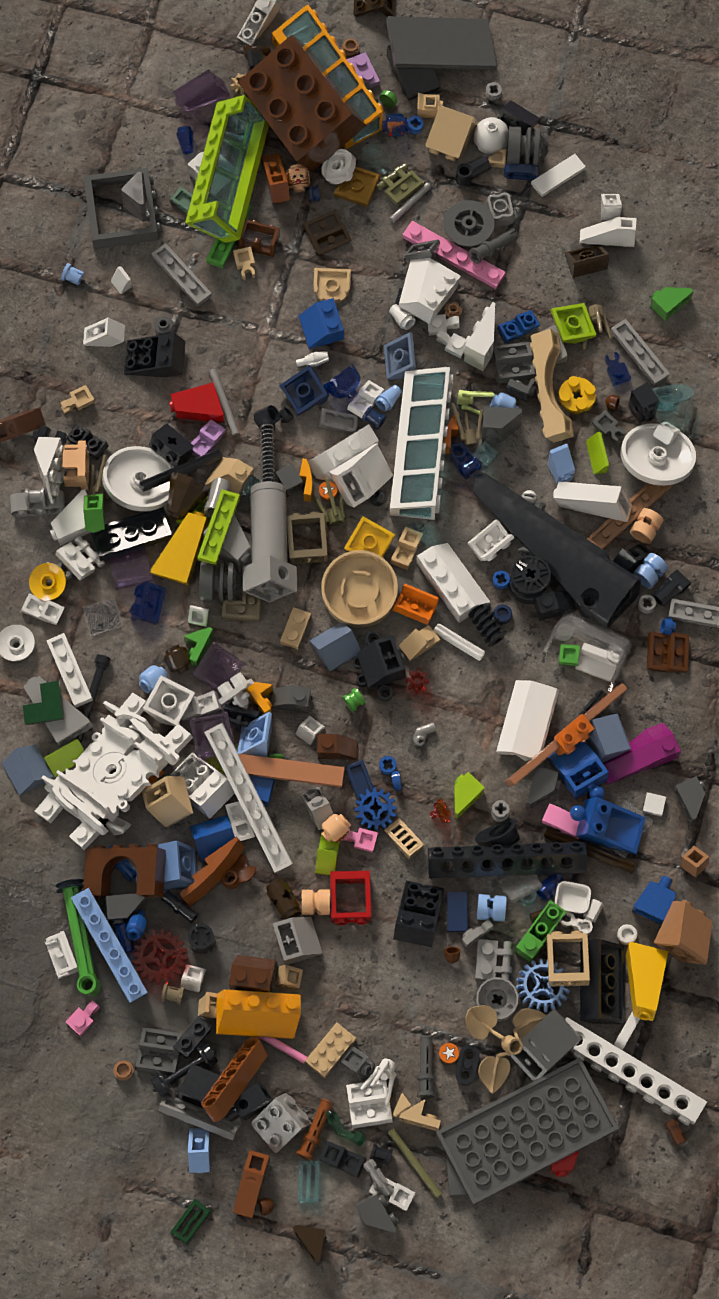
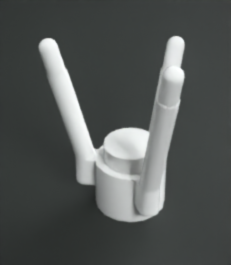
M382 1059L380 1065L375 1068L360 1090L363 1091L369 1084L371 1087H374L379 1079L387 1080L389 1078L385 1105H388L394 1079L397 1076L394 1072L396 1064L390 1059Z

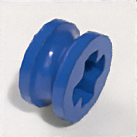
M419 116L410 117L408 120V131L412 134L421 133L424 128L423 119ZM414 123H418V127H413Z
M497 571L492 581L494 587L499 590L506 589L510 582L509 574L505 571ZM504 577L505 583H498L497 578Z
M391 756L383 757L379 762V769L382 774L391 775L392 772L396 771V760ZM391 762L392 769L389 767L387 770L384 769V763Z

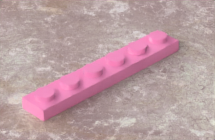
M414 221L409 224L403 233V238L413 244L439 239L438 258L494 289H497L505 277V271L483 259L479 264L474 263L467 250Z

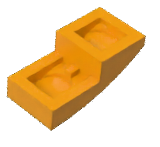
M303 458L299 476L303 483H305L304 501L311 502L312 475L307 459Z

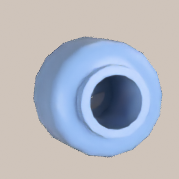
M505 393L495 395L489 406L518 408L516 406V399Z
M155 665L148 667L139 676L141 689L146 693H151L160 676L167 678L166 670Z

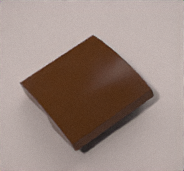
M649 632L646 670L674 673L688 672L689 635L671 632L670 636H667V634Z

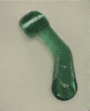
M326 1112L328 1116L327 1121L338 1136L346 1138L359 1146L364 1143L366 1136L362 1132L356 1131L353 1134L346 1131L342 1127L336 1112Z

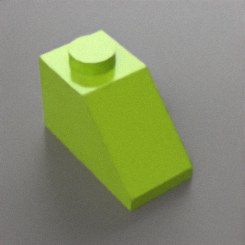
M469 772L465 775L461 774L454 782V817L456 819L485 792V787Z

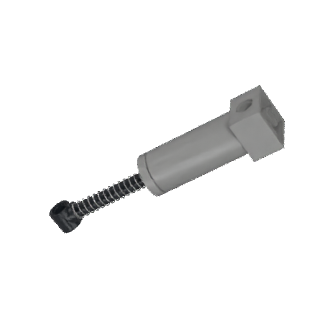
M269 405L254 414L255 424L262 432L261 461L263 462V479L260 483L254 484L250 489L251 564L243 567V592L269 603L297 591V567L288 563L286 488L281 483L273 482L274 447H272V437L274 434H272V430L275 429V423L280 420L279 411L273 405Z

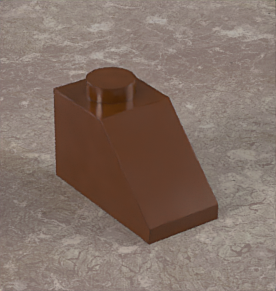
M318 734V759L357 760V740L339 734Z

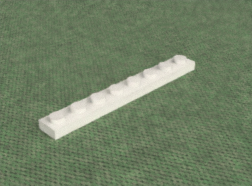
M223 723L205 731L274 872L293 864Z

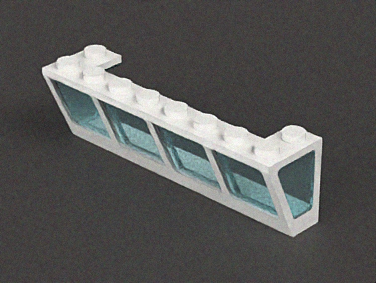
M450 367L405 371L390 516L435 520V513L439 514L441 495H437V490L442 488V478L439 477V471L443 472L444 460H441V454H445L446 443H443V437H447L448 426H444L445 420H449L450 410L446 408V404L451 401L453 375L450 374Z

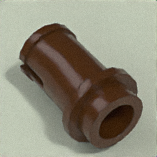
M672 1119L665 1123V1130L669 1131L675 1146L687 1141L678 1125L680 1122Z

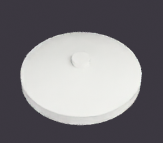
M644 424L628 432L621 446V459L626 469L636 478L649 484L665 486L683 481L693 471L696 462V451L692 442L682 432L668 445L653 436L658 424Z
M141 446L126 447L113 453L106 461L102 477L103 486L111 499L127 509L135 511L156 510L168 504L170 481L145 492H142L139 488V482L169 470L173 466L151 448Z

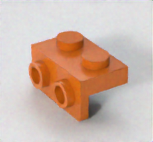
M404 584L401 594L394 604L393 611L428 625L436 611L439 598Z
M583 714L579 715L554 737L560 746L556 750L559 756L564 753L570 754L576 749L575 745L579 741L583 743L590 737L589 733L595 729Z

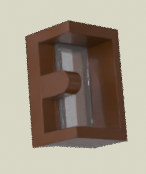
M245 219L239 240V248L251 247L252 252L274 257L280 238V228Z

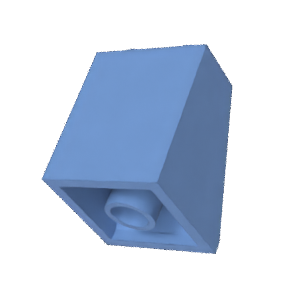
M179 841L158 844V848L166 850L164 890L187 888L193 884L195 880L192 876L197 873L195 848Z

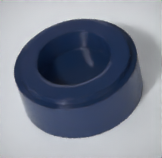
M504 604L495 607L493 619L499 618L498 624L509 623L512 618L511 608Z

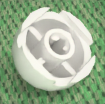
M489 117L480 121L474 130V143L478 149L485 154L492 155L498 152V150L506 149L509 140L507 125L495 117Z

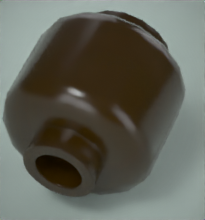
M178 644L165 651L164 661L170 672L181 674L189 670L188 666L191 664L185 647H180Z

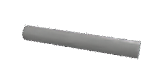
M425 183L389 218L390 221L395 223L432 188L431 185Z

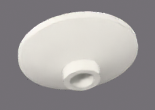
M10 625L0 632V655L6 660L21 661L32 653L35 639L27 627ZM15 643L20 644L18 648L13 647Z

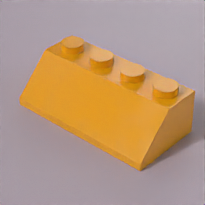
M224 989L217 994L216 1034L294 1039L301 1015V995Z

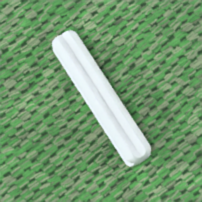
M437 624L434 628V632L439 637L478 661L484 657V650L443 625Z

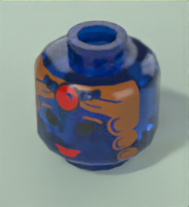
M402 113L387 114L386 121H382L383 132H387V136L390 138L403 137L408 132L407 117H404Z

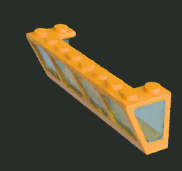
M309 5L304 6L272 33V43L277 48L292 34L305 44L367 126L343 146L345 149H348L382 131L384 110L381 104H377L374 100L372 91L367 90L363 78L361 76L358 77L354 65L347 61L344 51L338 48L335 38L329 35L326 25L319 21L317 12L314 9L312 10Z

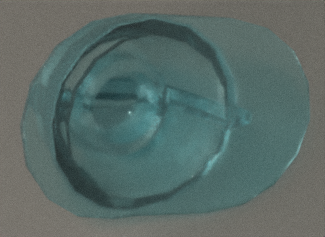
M672 384L652 389L659 399L657 411H674L680 402L690 399L694 394L693 389L684 384Z

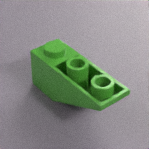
M550 900L516 946L515 953L531 964V961L536 958L546 944L547 934H551L567 911Z

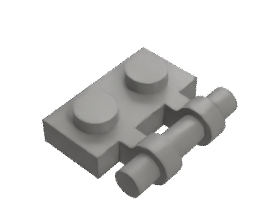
M478 939L475 980L486 981L494 978L496 974H502L501 978L509 981V975L512 974V967H510L511 957L513 956L512 942L504 941V948L498 949V941ZM497 956L503 957L502 966H496Z

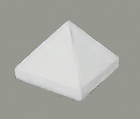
M190 605L188 623L206 627L209 609Z
M116 817L112 822L109 820L106 826L115 836L123 834L131 827V824Z

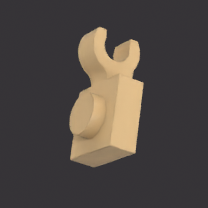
M84 385L70 392V398L62 401L60 404L62 411L66 414L75 406L79 411L95 403V400L87 386Z

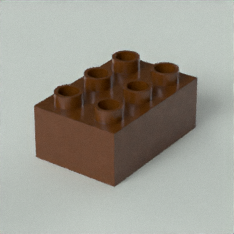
M292 34L238 81L239 85L295 160L311 172H314L338 149L342 148L367 126L309 48Z

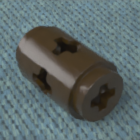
M283 878L271 882L266 887V894L281 919L285 920L301 915V905Z

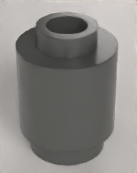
M162 316L156 319L154 323L156 335L174 332L173 323L170 318Z

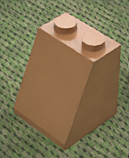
M687 900L673 901L654 943L663 950L669 951L668 953L680 962L706 965L712 920L706 917L707 914L693 908V904Z

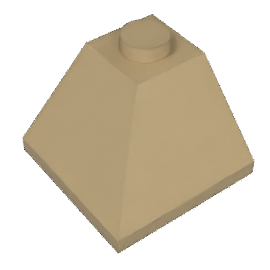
M223 457L205 484L211 488L215 478L226 479L231 484L230 492L240 494L241 497L254 478V468L239 459Z

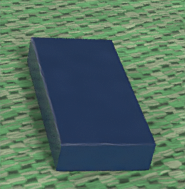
M363 760L345 766L357 800L361 801L359 795L363 794L365 796L366 789L371 793L374 788Z
M447 892V932H466L467 892Z

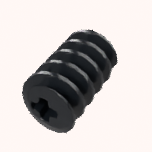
M482 604L470 611L468 617L472 619L476 629L481 631L480 635L485 637L484 641L489 643L488 647H491L500 642L508 632L506 630L500 631L503 628V624L496 625L499 622V618L492 619L495 612L488 613L491 606L484 607Z

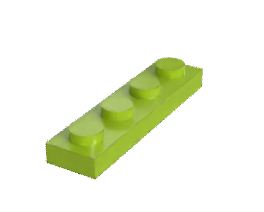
M221 489L198 554V560L213 565L217 564L240 499V494Z

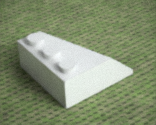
M431 258L410 260L398 306L430 324L456 291L461 276Z

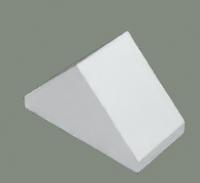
M601 194V220H611L620 217L622 204L619 194Z

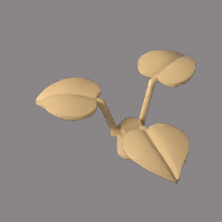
M487 1005L472 1007L467 1011L465 1022L468 1032L474 1038L481 1040L485 1039L489 1032L502 1040L501 1046L505 1050V1052L497 1054L496 1058L493 1056L486 1057L479 1065V1077L491 1093L496 1092L503 1085L510 1072L509 1060L503 1058V1056L519 1054L523 1049L521 1039L547 1015L530 1008L518 1011L513 1017V1024L516 1027L513 1029L514 1036L507 1035L504 1037L492 1029L497 1024V1013L493 1008Z

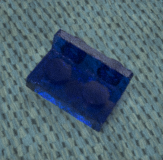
M147 581L138 585L134 591V596H136L135 602L130 609V614H132L131 620L136 621L139 619L154 625L158 624L166 588Z

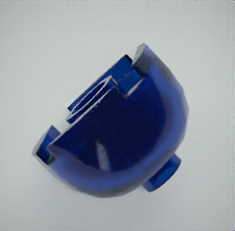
M352 364L324 384V387L336 399L346 397L351 399L358 393L356 390L361 384V376Z

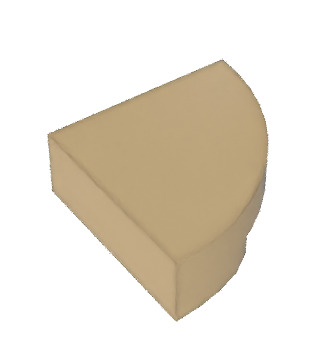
M507 149L498 150V152L489 157L488 160L491 167L504 168Z

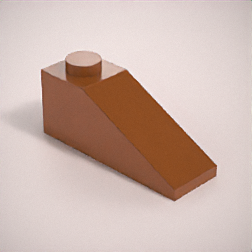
M280 154L262 156L272 203H283L290 200L288 181Z

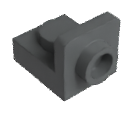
M532 378L528 386L519 380L510 379L507 384L506 393L527 401L529 396L532 397L536 391L535 379Z
M352 1045L339 1060L342 1065L357 1074L361 1080L369 1076L375 1067V1064L367 1055Z

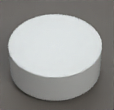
M626 924L619 928L617 939L621 944L629 945V942L634 943L636 941L637 930L635 927Z

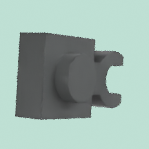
M606 410L592 421V425L604 437L610 434L611 440L616 444L619 440L615 436L616 434H620L622 437L625 436V431L622 428H617L619 422Z

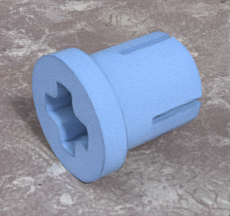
M67 263L61 274V280H67L79 285L83 279L84 272Z

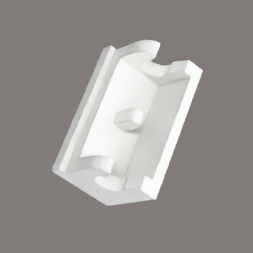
M62 931L46 938L45 944L58 979L78 972V966L65 932Z

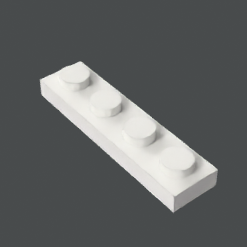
M63 633L47 640L75 708L93 701L65 634Z

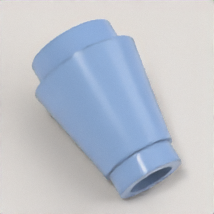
M393 385L377 396L375 401L377 407L384 412L391 410L402 391L398 386Z

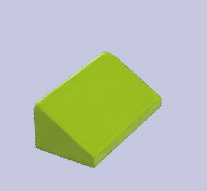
M597 432L586 441L594 475L607 473L609 468L602 434Z
M76 739L44 757L54 777H57L58 774L56 772L58 770L64 773L66 768L69 770L76 766L73 760L78 759L85 750L80 741Z

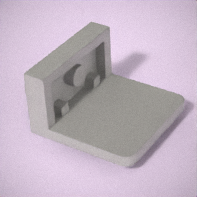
M287 1093L276 1097L251 1123L252 1127L275 1153L281 1151L299 1132L307 1129L312 1124L307 1114L299 1109L295 1104V1100Z

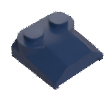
M310 365L279 385L298 416L316 405L324 404L330 396L321 379Z

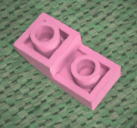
M549 803L542 823L579 839L576 837L579 821L573 820L570 812Z

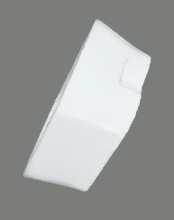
M567 881L560 882L556 890L555 904L565 911L583 914L589 908L591 890L583 884Z

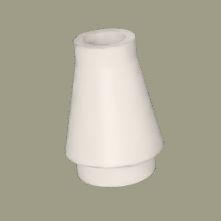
M397 304L390 308L389 313L394 317L401 329L408 330L415 324L414 315L399 307Z

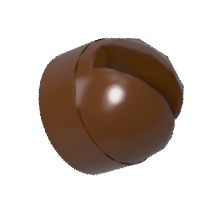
M609 395L605 399V404L607 408L616 411L620 403V397Z
M454 946L445 948V959L449 963H456L460 959V949Z
M270 1198L258 1200L262 1215L270 1214L273 1211V1200Z

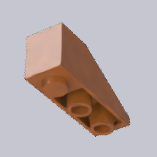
M249 1150L233 1213L253 1218L269 1165V1155Z

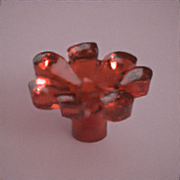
M440 798L434 803L435 810L430 812V817L432 819L439 817L442 823H449L448 817L451 816V811L446 810L447 804Z

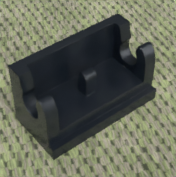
M509 101L504 105L498 116V119L507 125L508 130L509 126L521 127L522 135H526L528 127H531V134H533L535 131L534 127L540 121L539 117L513 101Z

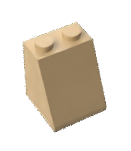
M440 105L425 147L429 149V153L439 155V153L445 154V158L454 162L456 159L461 160L478 121L472 116Z

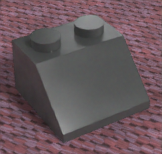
M484 406L482 442L490 445L501 443L520 428L522 409Z

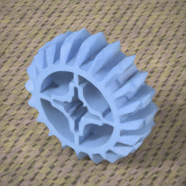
M539 959V965L533 960L531 961L532 968L526 964L524 966L526 972L522 970L519 972L521 977L517 978L516 982L520 983V985L516 986V990L522 991L518 994L519 998L525 997L522 1001L523 1005L530 1002L528 1008L532 1009L533 1006H537L536 1010L540 1011V1007H542L543 1012L547 1013L548 1007L551 1010L555 1009L554 1004L561 1007L562 1003L560 1000L566 1001L567 997L564 994H569L570 990L565 988L568 986H559V992L555 995L553 993L554 990L549 986L548 976L543 977L539 973L536 974V972L540 971L548 972V959L546 964H543V960ZM555 962L554 973H562L564 968L561 967L557 970L558 963ZM531 976L535 988L529 993L527 980ZM540 982H542V984L543 982L547 983L546 989H544V987L543 989H538L540 986ZM545 995L550 1000H538L534 997Z

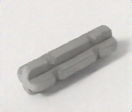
M370 1159L364 1163V1168L367 1172H370L369 1175L376 1186L381 1188V1193L388 1197L394 1190L390 1184H387L388 1181L380 1169L376 1168L377 1165L374 1160Z

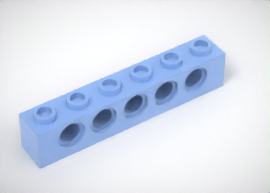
M87 888L71 897L73 904L129 1003L147 994L148 992L90 889Z

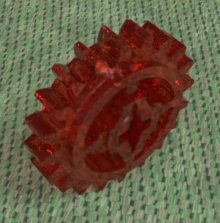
M161 929L158 935L153 930V936L145 933L146 940L139 938L141 946H134L139 952L133 953V957L137 958V960L133 961L134 966H139L136 969L137 973L143 972L142 979L149 976V983L156 979L159 985L161 979H164V982L168 984L169 977L174 981L176 980L175 973L182 975L179 968H186L182 961L188 960V957L183 955L187 953V948H181L184 945V941L177 942L179 935H175L172 938L171 931L165 935L164 930ZM161 942L171 945L174 949L164 948ZM154 944L153 951L148 956H145L147 949ZM158 950L163 955V964L158 959ZM176 957L174 964L167 969L168 962ZM147 964L156 965L160 971L150 969Z

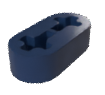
M507 164L504 166V177L513 180H534L538 177V167L531 164Z

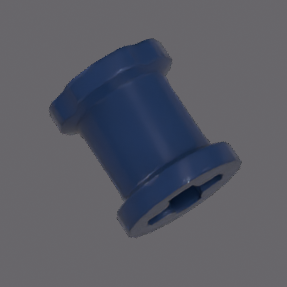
M370 406L365 411L362 420L370 422L378 430L384 424L387 416L379 414L374 410V407Z

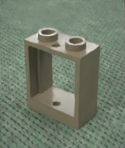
M311 512L304 515L293 513L287 516L290 564L328 562L324 513ZM320 523L322 549L294 551L292 525Z

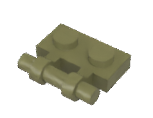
M406 164L395 167L391 174L381 178V181L376 185L379 190L385 187L388 188L385 190V195L396 207L424 185V182L413 170L407 174L405 173L408 170ZM397 177L400 178L396 183L392 182Z

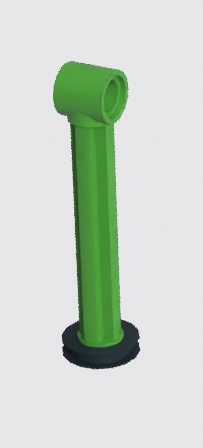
M84 879L65 880L57 883L55 887L59 888L56 890L57 893H64L79 972L77 988L81 993L92 997L98 995L101 991V982L94 970L86 925L71 900V897L78 894L79 890L84 888V884H82ZM89 981H92V988L86 990V984Z

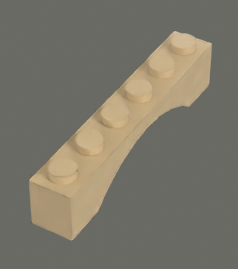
M548 329L531 335L532 342L530 347L534 354L533 366L536 369L537 375L535 381L539 389L538 400L541 403L542 409L540 416L544 423L543 434L545 438L555 443L574 437L572 421L560 409L553 392V372L556 361L561 353L559 334L552 329Z

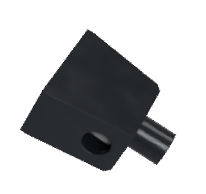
M256 1083L241 1093L234 1106L227 1113V1117L231 1122L239 1117L247 1120L263 1111L273 1100L265 1086ZM248 1102V1107L244 1109V1105Z

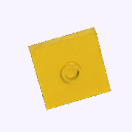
M362 516L344 550L348 552L356 550L369 551L383 558L396 535Z

